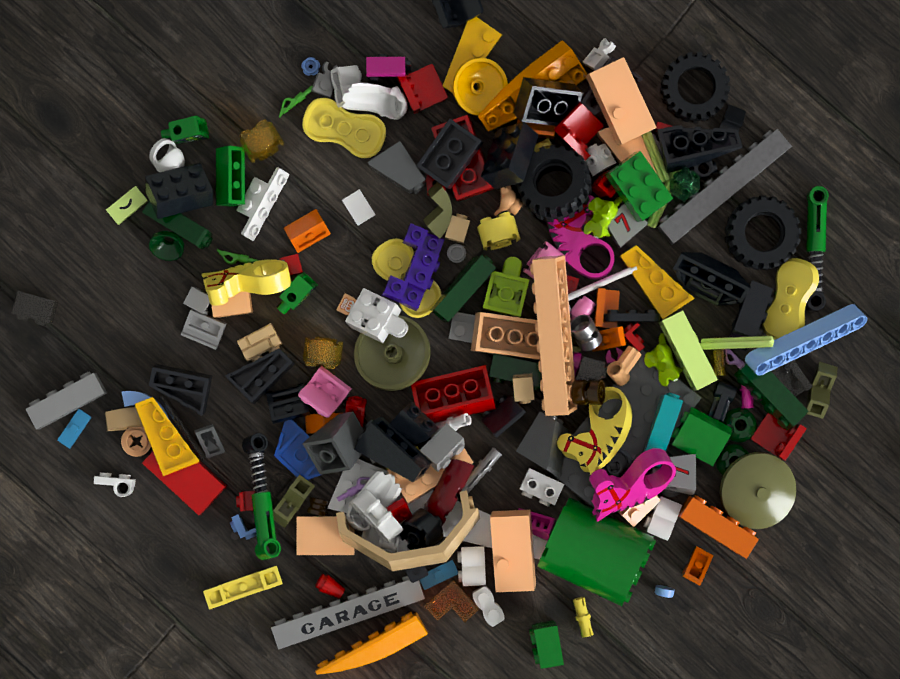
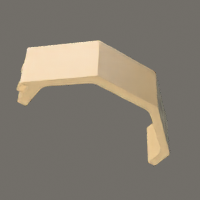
M461 491L462 519L440 545L388 553L349 531V524L345 513H336L338 530L343 542L391 571L447 562L479 521L480 515L478 508H474L472 496H468L467 491Z

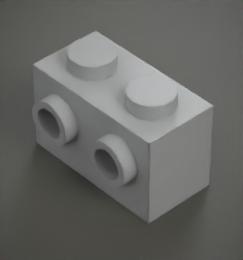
M446 423L420 449V452L432 462L431 466L439 472L450 464V459L455 454L459 455L463 451L465 445L464 438Z

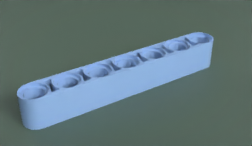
M848 305L774 340L773 347L752 350L746 355L745 362L756 375H763L860 329L866 324L867 317L856 305Z

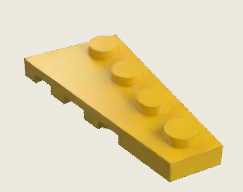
M478 17L469 20L463 31L443 87L453 94V80L459 67L474 58H487L502 34Z

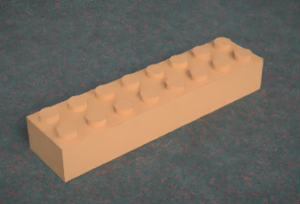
M565 255L544 256L532 260L533 263L530 265L531 274L534 275L532 292L536 298V302H534V313L537 314L535 330L539 334L537 351L540 353L541 358L538 364L539 371L542 372L540 389L544 394L542 410L545 411V416L569 415L577 410V405L573 403L571 395L575 372Z

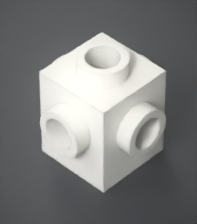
M605 143L600 146L594 144L586 149L591 156L585 161V164H587L592 176L616 164L611 151Z

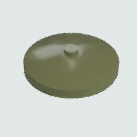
M401 315L398 317L403 319L408 325V331L403 337L399 338L388 334L384 343H381L360 333L355 344L354 360L358 372L370 385L385 391L401 390L414 384L423 375L430 360L431 349L426 333L415 321Z
M753 452L736 459L725 471L720 484V499L725 512L729 517L740 522L741 526L750 529H764L780 522L791 510L796 497V481L791 469L778 457L765 452Z

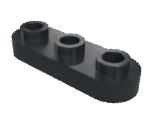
M607 310V314H604L603 322H660V314L656 313V310H645V313H638V310H626V313H619V310Z

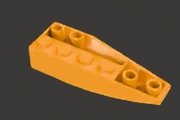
M562 40L508 83L485 107L478 118L487 131L516 119L517 117L513 111L523 77L577 85L586 78L585 75L587 73L573 50Z
M409 612L402 616L401 621L397 624L393 621L386 625L381 633L375 631L370 634L367 641L362 643L360 640L351 645V650L338 652L334 655L335 659L330 662L327 659L317 665L319 668L315 672L317 675L339 672L378 661L428 634V631L417 612L414 614Z

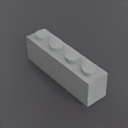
M89 371L80 376L81 380L75 383L72 380L64 384V389L58 392L53 390L47 393V398L41 401L36 399L30 402V407L26 408V411L34 427L42 429L107 394L98 374H91Z

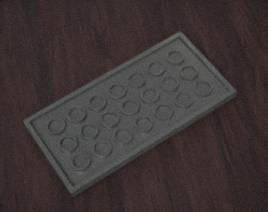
M643 350L640 351L642 356L629 372V381L623 386H617L615 383L612 386L620 389L631 404L632 423L621 449L630 454L633 462L643 453L661 395H666V393L670 392L679 395V399L683 400L675 427H679L682 423L680 419L685 411L688 412L691 407L694 408L701 400L698 394L679 379L675 382L669 380L666 387L662 386L659 382L657 368H649L645 365L644 356L646 352ZM610 399L603 403L599 409L598 417L605 420L614 418V415L622 407V400ZM590 415L574 432L573 436L587 433L591 430ZM564 456L562 475L560 478L555 477L594 508L591 500H593L595 490L589 481L590 472H584L579 466L580 463ZM610 462V471L618 469L616 467L617 462Z

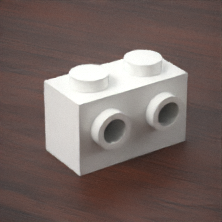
M528 468L519 489L523 490L522 495L531 499L533 496L540 498V503L549 507L550 504H556L564 484Z

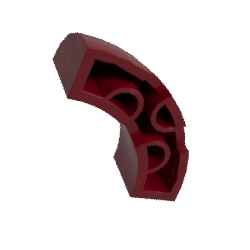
M451 459L450 464L444 469L434 491L424 505V510L433 516L437 515L441 518L442 525L447 519L445 516H448L458 500L456 494H460L472 472L474 465Z

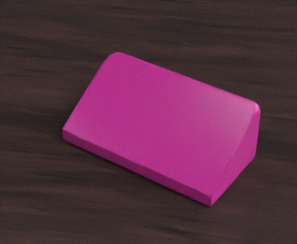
M366 57V76H405V57Z

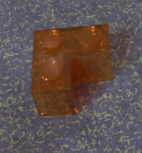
M454 579L424 606L437 621L451 608L464 622L479 610L475 602Z

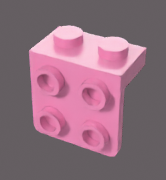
M321 365L309 383L298 393V396L305 404L312 406L319 415L329 418L341 405L352 388Z

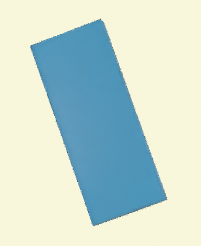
M78 409L57 441L71 449L92 417Z
M450 560L429 570L428 576L420 579L424 590L457 575L458 570L453 560Z

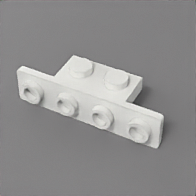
M277 167L268 183L254 177L245 193V205H239L236 210L250 217L241 235L252 241L259 234L265 219L268 217L272 206L289 177V174L281 168Z

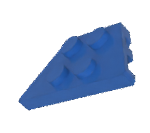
M292 419L284 422L274 456L296 477L301 475L309 480L320 476L303 446V442L310 436Z

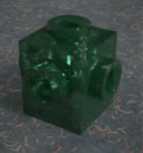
M684 167L680 172H676L670 179V193L683 202L692 195H695L700 189V176L687 167Z

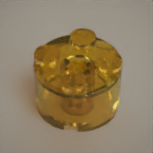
M266 119L256 124L257 127L252 130L247 129L240 134L241 139L239 142L252 163H256L254 159L257 158L260 161L267 159L279 151L278 146L280 144L284 145V141L273 123L267 122Z
M305 337L303 351L305 365L316 367V365L324 364V368L335 369L338 365H341L343 341L336 343L337 339L315 337V340H310V337Z

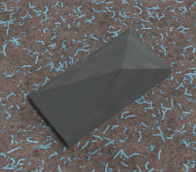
M213 424L195 430V434L207 458L225 452Z

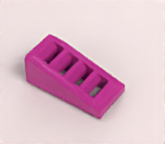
M531 512V520H533L532 534L548 540L555 526V518Z

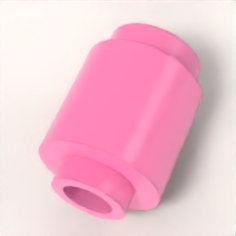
M583 296L582 299L579 298L572 307V311H570V319L573 320L580 315L590 316L595 310L596 304L586 296Z

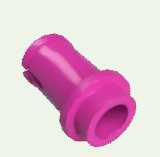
M741 385L739 390L742 393V408H754L753 397L750 391Z

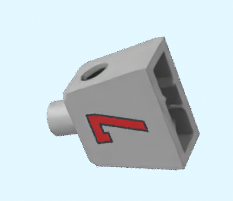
M623 204L609 224L608 232L620 249L641 231L648 222L646 220L637 222L626 205Z
M696 454L670 457L676 467V474L665 490L693 495L696 491ZM652 467L651 474L659 470L661 467Z

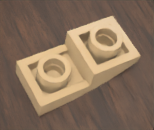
M136 407L105 412L107 431H121L131 427H143Z

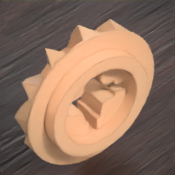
M143 427L128 428L122 435V448L131 456H142L151 448ZM134 436L136 438L143 436L140 440L143 447L139 445L132 446Z

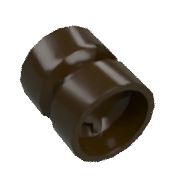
M574 380L571 390L573 403L575 405H587L589 402L590 405H602L605 400V384L603 380H590L589 383L587 380Z

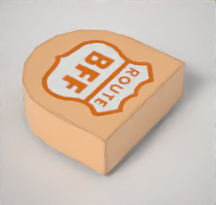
M345 293L336 310L349 315L356 299Z

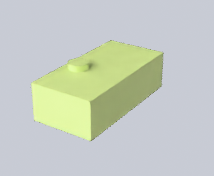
M684 311L658 322L693 391L699 390L718 380Z

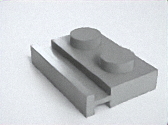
M191 309L181 335L216 350L227 323Z
M457 312L452 317L449 339L472 343L475 315Z

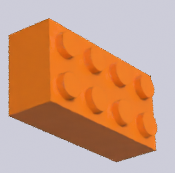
M688 496L681 507L678 517L747 559L759 540L755 537L756 532L748 527H739L740 522L732 517H723L721 510L712 505L709 508L705 505L707 501L699 496Z

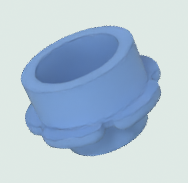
M308 57L301 65L303 73L307 76L316 75L320 68L319 61L313 57Z

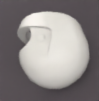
M167 138L160 139L151 148L150 161L158 172L184 167V155L171 140ZM169 144L167 153L158 161L156 159L158 150L162 146Z

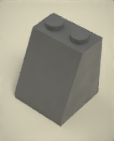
M400 141L368 161L372 171L408 194L414 192L416 195L425 189V178Z
M354 412L338 414L305 440L303 446L320 475L350 470L362 455L354 448L358 443V437L364 430Z
M539 412L516 452L560 478L564 455L558 448L557 441L562 434L568 433V429L563 426L564 422L558 419V417L545 416L544 413Z

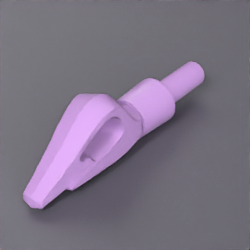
M724 349L727 364L737 365L739 369L745 364L731 349ZM727 354L732 356L733 361H729Z
M358 478L356 486L347 489L348 492L337 497L338 501L340 502L349 496L356 495L365 486V484H361V480H369L370 478Z

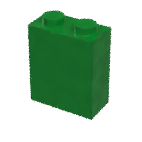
M691 407L688 412L685 411L680 419V422H682L680 427H675L671 435L673 438L672 445L688 454H696V458L713 466L729 440L732 428Z

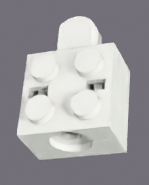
M365 288L361 291L345 320L350 328L381 343H384L388 334L401 338L408 331L407 323L398 317L401 312L398 305Z

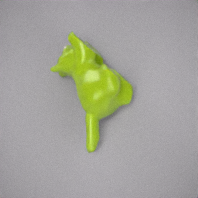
M596 197L591 200L588 209L593 212V217L586 223L584 233L588 235L593 232L594 237L597 239L604 236L609 237L608 226L617 215L618 206L622 203V199L617 197L614 201H608Z
M661 333L659 344L651 352L645 354L644 362L649 368H657L659 382L662 386L666 387L669 380L674 382L678 380L683 368L675 365L672 350L666 344L664 333Z

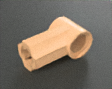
M628 346L617 361L608 365L606 372L617 386H623L629 381V372L642 356L641 353L634 347Z

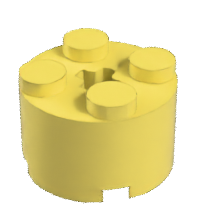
M510 212L501 213L498 215L499 217L494 219L486 217L480 220L481 224L477 229L484 250H487V247H491V250L512 245V240L516 239V242L521 239L515 218L510 215Z

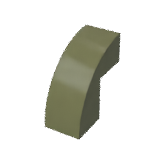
M437 182L427 192L438 206L423 221L440 239L450 224L452 206L447 192Z
M823 362L818 363L805 407L809 411L808 415L824 418L830 404V391L837 377L838 367Z
M299 475L273 510L274 521L285 528L315 485Z

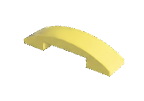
M277 566L204 590L203 592L209 609L283 583Z

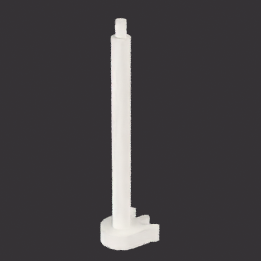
M636 266L624 269L569 293L568 299L570 301L630 275L638 269Z

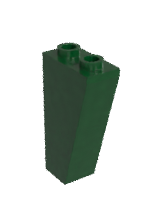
M150 201L142 211L148 217L202 250L205 247L208 248L213 240L211 237L213 234L209 230L181 213L157 219Z
M482 255L473 257L430 311L443 322H449L496 269L493 265L494 262L486 255L484 257Z

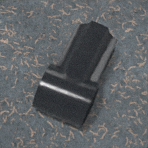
M718 381L713 393L714 399L708 416L724 422L729 405L735 397L736 386Z

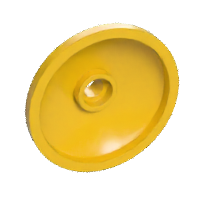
M474 58L468 60L459 67L454 76L453 94L455 100L464 111L479 116L494 97L508 84L503 69L490 59ZM475 83L478 85L477 90L473 87Z

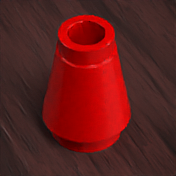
M322 574L315 585L319 592L339 599L345 591V588L328 574Z

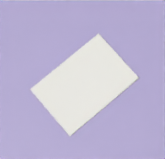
M360 189L342 200L357 226L375 216Z

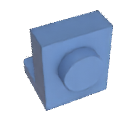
M240 514L231 517L230 525L234 533L238 532L240 538L245 537L248 540L256 536V528L247 531Z

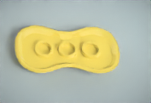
M329 98L313 100L307 107L303 117V130L309 138L318 142L338 143L359 158L375 156L381 150L385 141L386 127L381 119L375 115L355 114L348 112L342 107L338 108L336 102Z
M390 239L378 246L372 254L374 270L387 281L390 275L404 280L414 254L412 247L403 244L402 239ZM433 280L430 290L426 289L417 311L399 303L400 307L411 317L421 318L432 313L430 309L442 296L441 290Z
M791 258L777 269L775 296L770 307L765 311L768 315L765 322L762 323L764 333L767 336H772L774 340L805 326L806 303L819 283L818 270L812 263L798 258Z

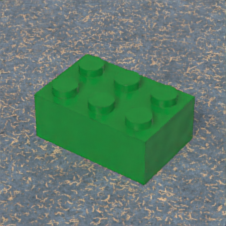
M641 151L634 152L604 174L637 222L644 221L673 199Z
M552 620L532 624L529 634L532 645L536 646V648L532 649L535 663L539 664L541 669L564 665L556 622Z

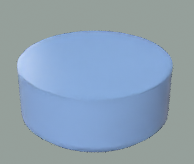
M656 585L654 593L662 597L672 598L675 589Z

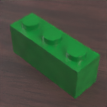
M224 146L216 148L217 206L233 207L245 205V147Z

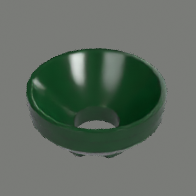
M160 231L155 233L150 239L149 249L157 258L173 261L182 256L184 243L176 233ZM164 237H170L174 241L168 242L164 239Z
M744 408L729 410L724 422L722 421V423L732 428L729 440L733 442H745L756 431L754 415ZM739 419L744 420L746 423V428L742 431H738L735 428V422Z
M737 444L724 446L716 460V467L720 474L724 475L730 466L729 460L732 456L741 457L749 454L747 450Z

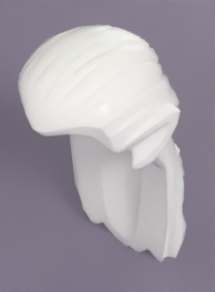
M358 82L352 84V87L348 88L349 91L344 92L342 100L345 102L342 106L345 109L370 111L380 114L381 117L386 116L394 120L402 118L408 108L407 98L398 86L388 88L378 84Z
M377 471L358 495L364 489H367L386 508L395 502L402 488H400L399 483L395 484L394 475H384L383 471ZM350 502L346 519L351 527L359 531L371 529L372 527L353 508Z

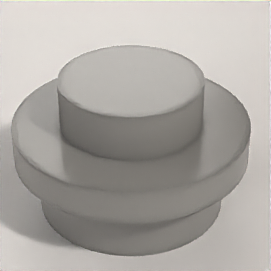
M453 244L448 248L447 256L450 261L459 263L465 259L466 250L461 244Z

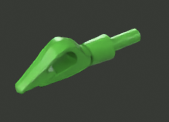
M310 86L303 93L300 92L295 98H285L282 102L279 118L306 99L305 96L312 92L313 86ZM286 101H289V106L284 108Z
M217 249V252L223 257L225 262L230 265L237 261L242 263L259 261L249 258L248 255H240ZM229 255L233 260L229 261L225 256Z

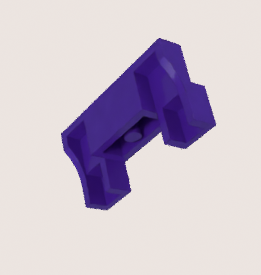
M411 223L408 226V231L402 243L416 250L404 280L390 275L382 296L417 311L426 289L430 290L434 279H431L433 272L436 273L439 268L440 262L438 258L444 239H439L437 236L428 233V230Z

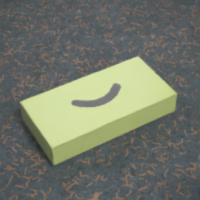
M135 186L107 208L106 211L120 225L146 204L148 200Z

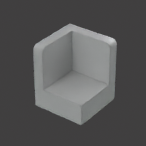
M191 287L183 304L201 314L208 315L209 311L206 310L210 304L208 295L197 287Z

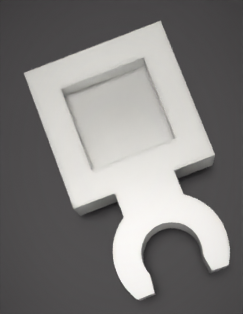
M604 38L600 42V47L598 49L594 47L583 60V63L594 71L602 68L609 59L607 54L611 53L616 46L613 42H608Z

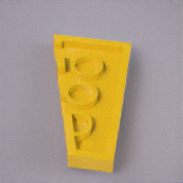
M637 245L620 256L627 268L637 267L638 270L633 271L632 276L656 312L660 314L662 320L695 299Z
M153 397L135 404L163 476L200 462Z

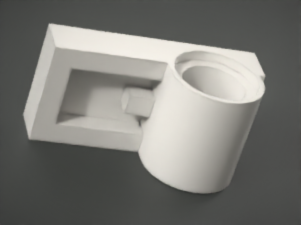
M100 472V476H94V484L114 486V492L119 497L129 496L135 487L136 479H130L131 475L119 474L118 478L111 477L112 473ZM121 483L128 485V491L125 494L119 490Z

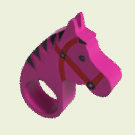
M588 195L589 202L587 205L583 204V210L580 213L577 211L574 213L575 217L570 219L568 216L564 218V221L559 222L558 219H554V222L547 223L556 248L565 255L566 263L578 274L597 280L606 277L613 269L614 252L610 245L603 240L597 239L590 234L587 235L582 231L586 217L593 214L588 209V205L594 197ZM590 246L603 247L610 255L609 266L600 273L586 271L580 263L582 250Z
M654 448L641 453L622 477L608 475L604 469H598L591 474L589 481L595 490L593 500H591L594 505L592 514L597 515V522L610 513L627 510L650 500L669 485L676 474V467L666 451ZM663 464L656 472L645 475L652 467Z

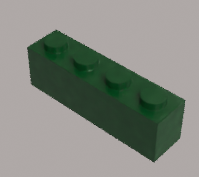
M493 354L489 377H492L493 382L503 383L506 380L511 381L513 386V375L532 373L534 390L541 392L540 381L542 380V372L539 371V363Z
M745 363L734 374L737 377V381L750 391L754 399L759 400L765 411L772 414L782 428L789 430L809 412L771 371L763 375H756Z

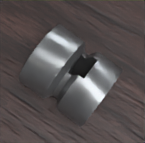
M580 315L570 322L571 334L582 351H591L600 345L602 336L589 315Z

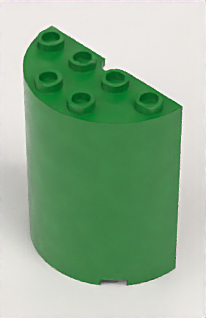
M569 497L553 528L537 567L623 606V603H628L633 592L629 590L632 584L636 586L642 571L639 568H644L650 556L647 551H652L657 540L653 539L654 536L609 515L597 522V515L592 514L593 508Z

